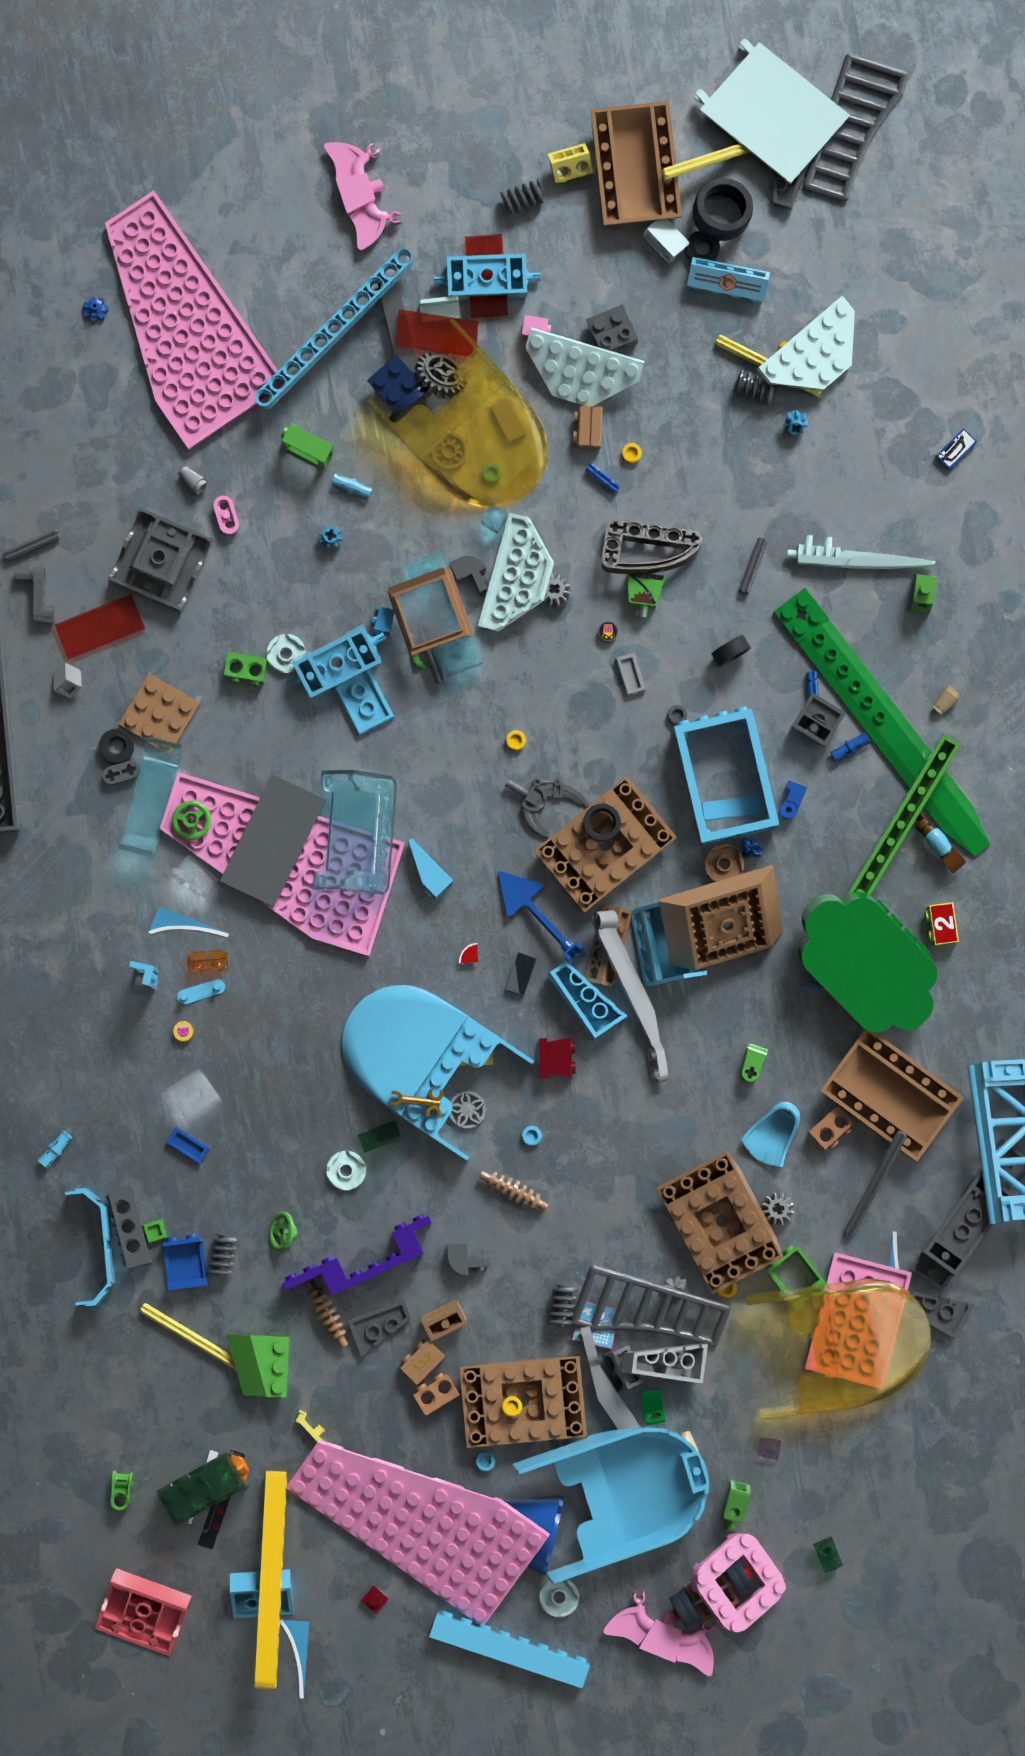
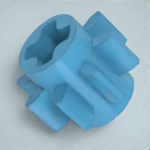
M798 410L788 412L787 418H783L785 432H790L794 436L803 433V427H808L805 413L801 414Z
M335 524L331 528L324 525V533L319 532V535L324 537L320 543H326L327 549L330 548V545L338 548V540L343 541V538L338 536L342 530H336ZM333 532L336 538H332L329 541L326 535H330Z

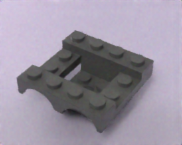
M139 507L134 525L122 545L121 553L112 573L108 577V581L160 602L178 612H182L213 539ZM156 552L164 553L165 558L162 562L154 561L153 556Z

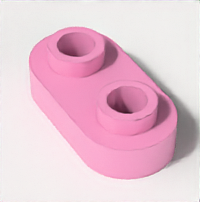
M219 496L213 504L219 527L224 534L233 535L239 529V521L233 502L228 496ZM223 503L227 504L225 510L220 509V505ZM228 522L233 523V527L230 529L226 528Z

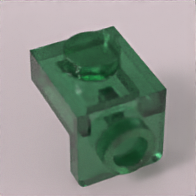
M832 1537L813 1544L825 1573L835 1571L843 1566Z

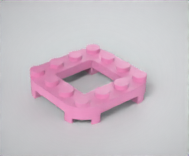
M744 1533L726 1536L727 1540L701 1563H696L692 1568L694 1571L692 1573V1584H690L693 1592L698 1593L718 1621L716 1624L722 1629L733 1632L747 1629L773 1606L786 1590L781 1573L760 1543L753 1536ZM742 1556L761 1583L759 1584L760 1588L735 1609L715 1579Z

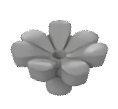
M678 1276L674 1281L671 1278L667 1279V1285L663 1286L682 1291L687 1283L686 1279L681 1280V1277Z

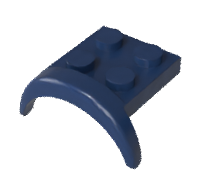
M395 355L367 380L393 410L388 419L390 424H394L406 411L428 394V389L421 387L422 383L417 382V377L398 355Z

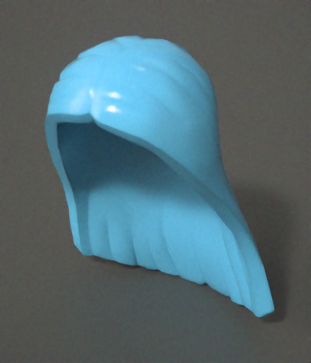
M788 1102L776 1104L747 1131L741 1140L743 1147L756 1160L769 1166L782 1167L790 1143L800 1123L799 1110Z

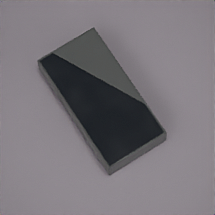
M518 952L505 990L524 996L537 958Z

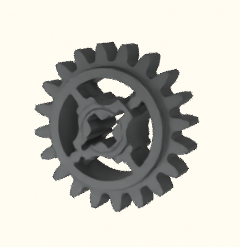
M430 351L429 355L424 353L423 357L420 356L414 368L416 370L414 375L419 376L417 382L423 383L421 387H426L428 389L427 392L430 393L432 391L436 397L438 394L441 395L443 399L446 395L452 399L454 395L458 397L460 393H463L468 383V380H466L468 375L464 373L465 368H460L461 362H455V357L449 358L447 353L441 355L440 351L436 355L432 351Z

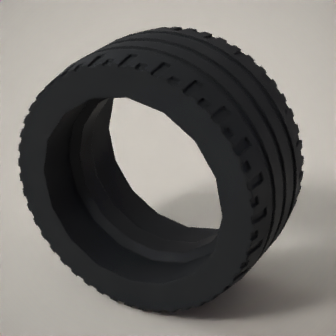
M718 178L711 180L699 190L693 203L692 216L695 226L703 235L712 240H733L747 228L753 214V200L746 187L734 179ZM714 195H724L731 198L738 204L741 210L740 219L732 224H721L714 221L708 216L704 208L706 199Z

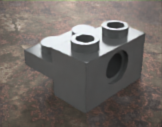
M623 304L586 319L596 347L617 352L638 343V337Z
M812 692L791 727L826 747L846 713ZM814 714L815 716H817V717H819L820 719L824 720L826 723L824 724L823 722H821V721H819L818 719L814 718L812 715Z

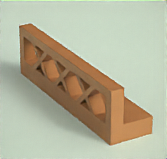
M603 904L601 911L609 909L617 913L618 924L616 931L623 945H625L632 911L618 906ZM596 930L585 978L590 983L614 988L617 975L605 953ZM602 948L603 955L598 959L597 953ZM597 968V978L593 979L591 978L593 970Z

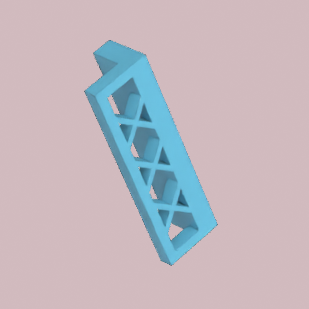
M130 961L129 967L131 969L144 973L142 985L148 989L155 990L160 970L155 966Z

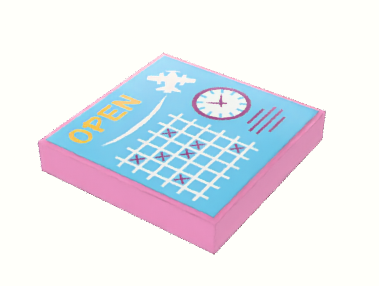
M586 1302L580 1319L592 1321L597 1304ZM605 1306L599 1323L612 1322L617 1309ZM575 1325L572 1340L583 1342L580 1331L582 1327ZM591 1330L594 1344L611 1349L616 1330Z

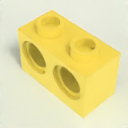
M585 143L548 154L555 183L567 182L570 179L585 177L588 174L594 173L590 154Z

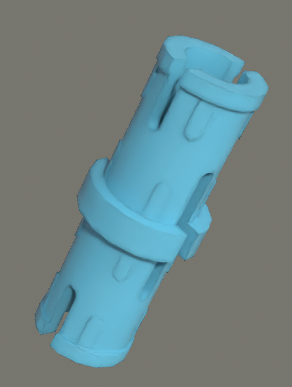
M337 473L331 484L346 490L349 494L354 493L367 500L373 489L358 483L354 478L351 480Z
M63 1130L57 1139L48 1145L49 1148L38 1159V1162L48 1169L57 1156H61L62 1150L73 1137Z

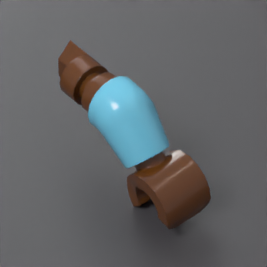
M919 813L916 818L919 822L916 825V829L923 834L925 842L940 856V859L948 869L955 873L966 863L965 859L955 848L951 847L943 832L939 828L931 826V823Z

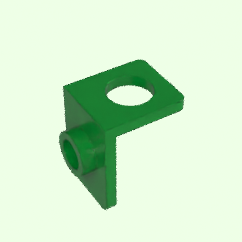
M658 1387L641 1390L646 1425L666 1422L661 1389ZM653 1415L660 1416L657 1419H650V1417Z

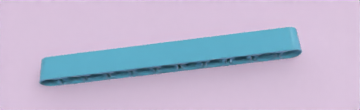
M402 248L396 251L257 391L255 400L261 409L267 410L272 408L412 267L413 257L409 250ZM406 255L409 257V260L406 263H400L399 258ZM392 269L395 271V274L392 277H386L385 272ZM375 283L381 284V288L378 291L371 290V287ZM365 297L368 300L365 305L357 304L358 299ZM351 311L354 314L351 319L343 318L344 313ZM338 325L340 329L337 333L329 332L330 327ZM324 339L326 343L323 347H317L315 345L317 340ZM305 353L312 355L309 361L302 360V356ZM291 367L298 368V372L295 375L288 374V370ZM277 381L284 382V386L281 389L274 388V384ZM263 395L270 396V400L267 403L260 402V398Z

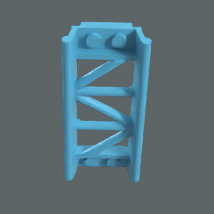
M1025 1059L990 1061L969 1065L967 1067L989 1225L1006 1221L1025 1220V1186L1000 1167L1025 1165V1157L1001 1158L1025 1136V1107L1000 1088L1022 1086L1025 1101ZM987 1088L1024 1117L991 1118ZM1024 1125L996 1151L993 1127ZM999 1177L1022 1195L1002 1197Z

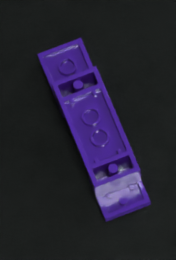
M424 1214L413 1218V1223L406 1225L404 1222L395 1226V1231L392 1234L402 1255L398 1256V1253H394L386 1257L387 1262L380 1264L377 1261L368 1265L369 1270L363 1273L360 1269L349 1274L350 1279L347 1278L339 1259H334L333 1256L321 1260L322 1265L315 1267L313 1264L304 1268V1273L297 1276L296 1273L285 1277V1282L282 1285L285 1290H288L322 1274L331 1295L337 1294L423 1254L424 1252L414 1231L431 1224V1219L429 1216L425 1217Z

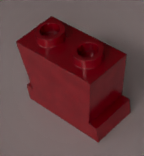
M539 1038L540 1079H548V1075L572 1078V1074H576V1064L571 1059V1054H575V1042H571V1038L547 1042V1038Z

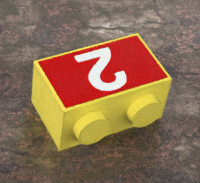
M953 902L929 905L928 910L925 911L926 922H930L931 930H928L929 942H933V946L959 942Z

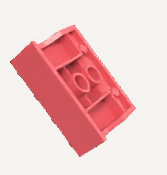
M116 1568L95 1629L170 1656L192 1596Z

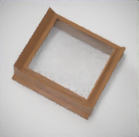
M443 567L388 588L389 591L387 593L410 658L418 656V653L456 639L474 636L451 568L445 569Z

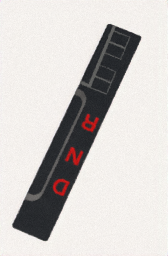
M231 1449L233 1455L243 1457L244 1459V1453ZM231 1495L210 1507L198 1545L213 1549Z

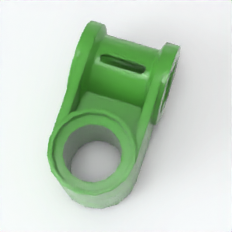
M748 1044L740 1074L744 1082L752 1083L758 1079L768 1049ZM753 1069L752 1073H754L755 1076L747 1078L748 1074L745 1073V1071Z
M113 1471L111 1505L116 1510H124L130 1504L133 1486L132 1472L120 1474ZM119 1495L124 1496L126 1499V1503L122 1507L117 1506L115 1503V1499Z

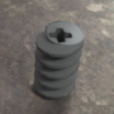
M538 179L537 185L532 180L529 182V187L523 183L522 190L515 186L514 193L511 189H508L507 196L504 192H500L506 211L509 210L512 214H514L515 207L522 211L523 204L527 209L529 208V202L536 206V199L544 203V195Z
M744 369L740 370L735 384L737 394L744 390V395L747 397L751 392L752 399L759 395V401L762 402L767 398L768 405L771 403L776 386L767 384L764 378L759 381L758 374L751 378V372L749 371L744 376Z
M216 1234L219 1238L213 1239V1242L218 1244V1246L211 1248L216 1254L210 1255V1258L215 1261L208 1263L213 1270H208L206 1273L226 1277V1275L232 1274V1271L227 1267L234 1266V1263L229 1261V1259H234L235 1255L230 1252L237 1250V1247L233 1246L232 1243H238L239 1240L234 1237Z
M557 1285L559 1288L552 1290L557 1296L551 1297V1300L556 1302V1304L550 1305V1308L555 1311L548 1313L553 1320L547 1321V1324L567 1327L566 1325L572 1324V1321L567 1317L573 1316V1312L569 1311V1309L575 1308V1305L570 1301L577 1298L572 1293L578 1292V1289Z

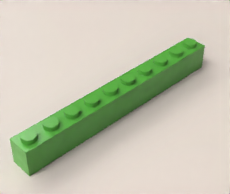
M945 734L940 736L845 896L858 891L871 895L960 747V743Z

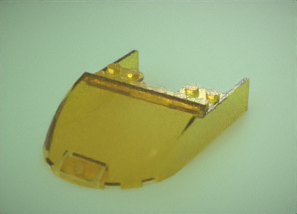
M452 318L449 320L451 327L474 350L455 370V379L463 389L435 415L426 406L417 405L397 423H393L368 396L365 398V401L452 495L463 502L479 507L491 508L511 504L527 495L536 486L544 473L549 452L546 429L537 412L514 383Z
M861 1279L744 1296L747 1305L786 1301L788 1303L791 1329L797 1334L812 1333L816 1372L805 1373L799 1377L800 1403L760 1408L759 1413L762 1419L836 1409L846 1410L879 1401L900 1391L912 1382L922 1370L929 1354L931 1331L924 1309L910 1292L886 1280Z

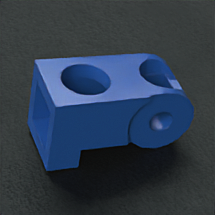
M788 780L785 789L790 791L786 801L779 809L780 815L784 819H792L797 814L807 789L803 785Z

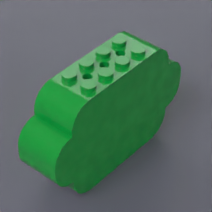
M859 891L846 895L842 900L832 894L820 895L805 907L801 918L806 934L799 942L798 955L806 970L869 1032H883L892 1025L902 1030H913L921 1026L932 1014L934 1002L929 990L936 983L938 975L936 965L929 957L931 954L921 941L918 944L915 942L917 940L915 935L907 927L903 929V924L893 913L891 915L888 914L890 910L880 899L876 902L869 894Z

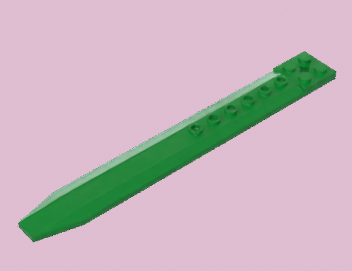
M806 588L802 589L777 608L774 614L908 788H910L931 753L930 749L832 624ZM799 610H800L801 612L805 611V612H806V615H805V618H806V619H805V620H803V619H799V620H798V619L796 618L797 615H798L797 611H799ZM945 770L925 803L924 808L942 832L971 855L976 856L988 847L990 842L974 806Z

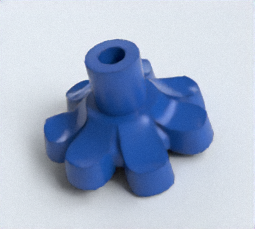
M90 297V302H84L83 308L87 309L83 312L84 317L91 316V322H96L97 317L100 320L105 319L103 312H108L109 308L103 305L105 303L103 298L96 300L95 297Z
M747 837L742 839L741 844L744 846L743 858L748 859L750 855L760 858L763 855L761 852L763 848L757 845L758 842L755 839H752L751 842Z

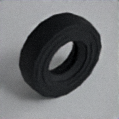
M700 231L694 232L687 239L689 244L685 247V252L691 262L692 257L715 261L719 256V241L706 237ZM699 241H706L710 245V251L706 255H699L695 250V245Z
M111 729L101 736L99 752L107 762L120 764L126 762L132 756L134 742L126 731ZM114 739H120L124 743V749L119 754H114L109 750V743Z

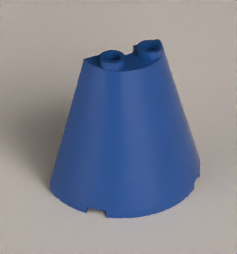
M548 1496L501 1499L550 1534L527 1566L546 1576L564 1497Z

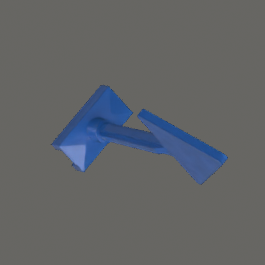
M502 871L498 872L506 913L509 918L522 906H525L561 945V949L564 951L563 956L571 966L574 965L572 958H576L579 952L582 956L586 954L583 946L578 941L573 944L570 940H567L531 901V898L544 888L543 884Z

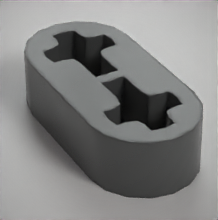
M126 761L105 768L102 778L107 784L116 785L137 778L140 768L135 762ZM128 765H131L133 768L136 767L133 775L129 773L122 774V771L127 770ZM109 771L113 773L120 772V775L114 777V781H111L109 778L106 779Z

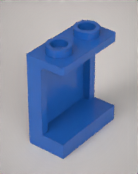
M197 1234L185 1235V1240H178V1237L166 1238V1242L162 1243L168 1291L209 1285L203 1238H198Z

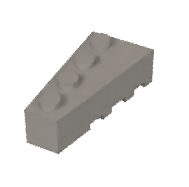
M696 1343L623 1352L621 1373L703 1384L708 1344Z

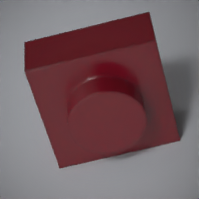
M373 1585L360 1601L376 1614L389 1598Z

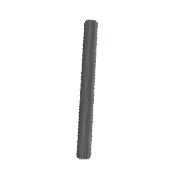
M897 1131L844 1231L848 1236L853 1237L907 1137V1134Z

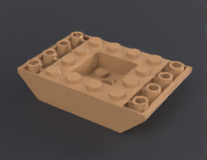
M626 776L534 851L585 913L659 854L677 837ZM596 804L613 806L621 818V827L618 834L609 840L611 848L608 851H602L599 847L600 842L592 840L583 828V818L586 811ZM599 811L591 817L590 826L597 834H607L612 830L614 820L609 813Z
M772 865L658 899L669 963L673 966L698 970L767 949L774 944L783 932ZM726 922H731L730 926L723 928Z
M728 1151L656 1187L712 1294L783 1258L777 1238L740 1167ZM719 1215H724L727 1218L728 1222L725 1226H720L717 1223Z
M580 1356L459 1367L467 1448L587 1437ZM522 1395L528 1397V1405L522 1407L521 1412L517 1416L508 1417L502 1412V1402L507 1397L514 1396L518 1398Z

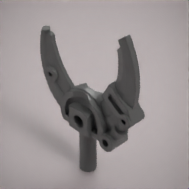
M535 778L529 791L511 780H508L505 787L525 798L521 804L524 820L528 822L527 825L535 833L540 834L544 838H549L550 832L541 823L538 810L545 806L547 797H566L579 805L583 804L584 807L589 806V803L580 792L563 784L560 779L547 781V779Z

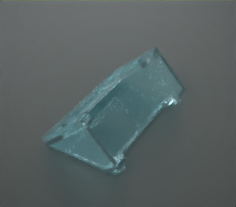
M359 770L322 771V788L327 792H332L326 871L316 872L313 879V890L375 895L387 893L390 885L397 791L396 780L389 775Z

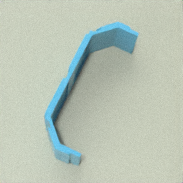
M88 1188L73 1189V1191L65 1192V1195L85 1194L101 1210L107 1284L94 1300L75 1302V1305H83L84 1307L99 1305L110 1291L108 1289L114 1286L113 1283H115L112 1249H110L108 1206L100 1202L101 1199Z

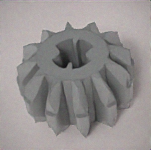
M551 573L543 601L545 603L547 600H550L549 607L552 606L553 601L559 607V600L566 603L567 600L564 596L568 597L571 595L569 591H565L570 589L571 585H563L566 583L567 578L565 577L560 581V574H557L556 579H553ZM551 586H552L553 588L558 587V592H559V593L556 594V593L554 592V593L551 594V593H550V592H551V588H550V587H551Z
M773 1192V1200L769 1196L765 1197L769 1204L761 1203V1206L767 1207V1210H763V1213L769 1214L766 1217L768 1221L773 1218L772 1225L776 1224L777 1219L780 1225H784L782 1218L784 1217L789 1222L791 1219L787 1216V1213L794 1215L795 1212L788 1210V1208L795 1205L794 1203L787 1205V1202L791 1199L790 1196L782 1200L784 1193L781 1192L779 1199H777L776 1192ZM776 1203L779 1206H783V1210H780L782 1213L779 1215L777 1212H773V1207H775L774 1204Z

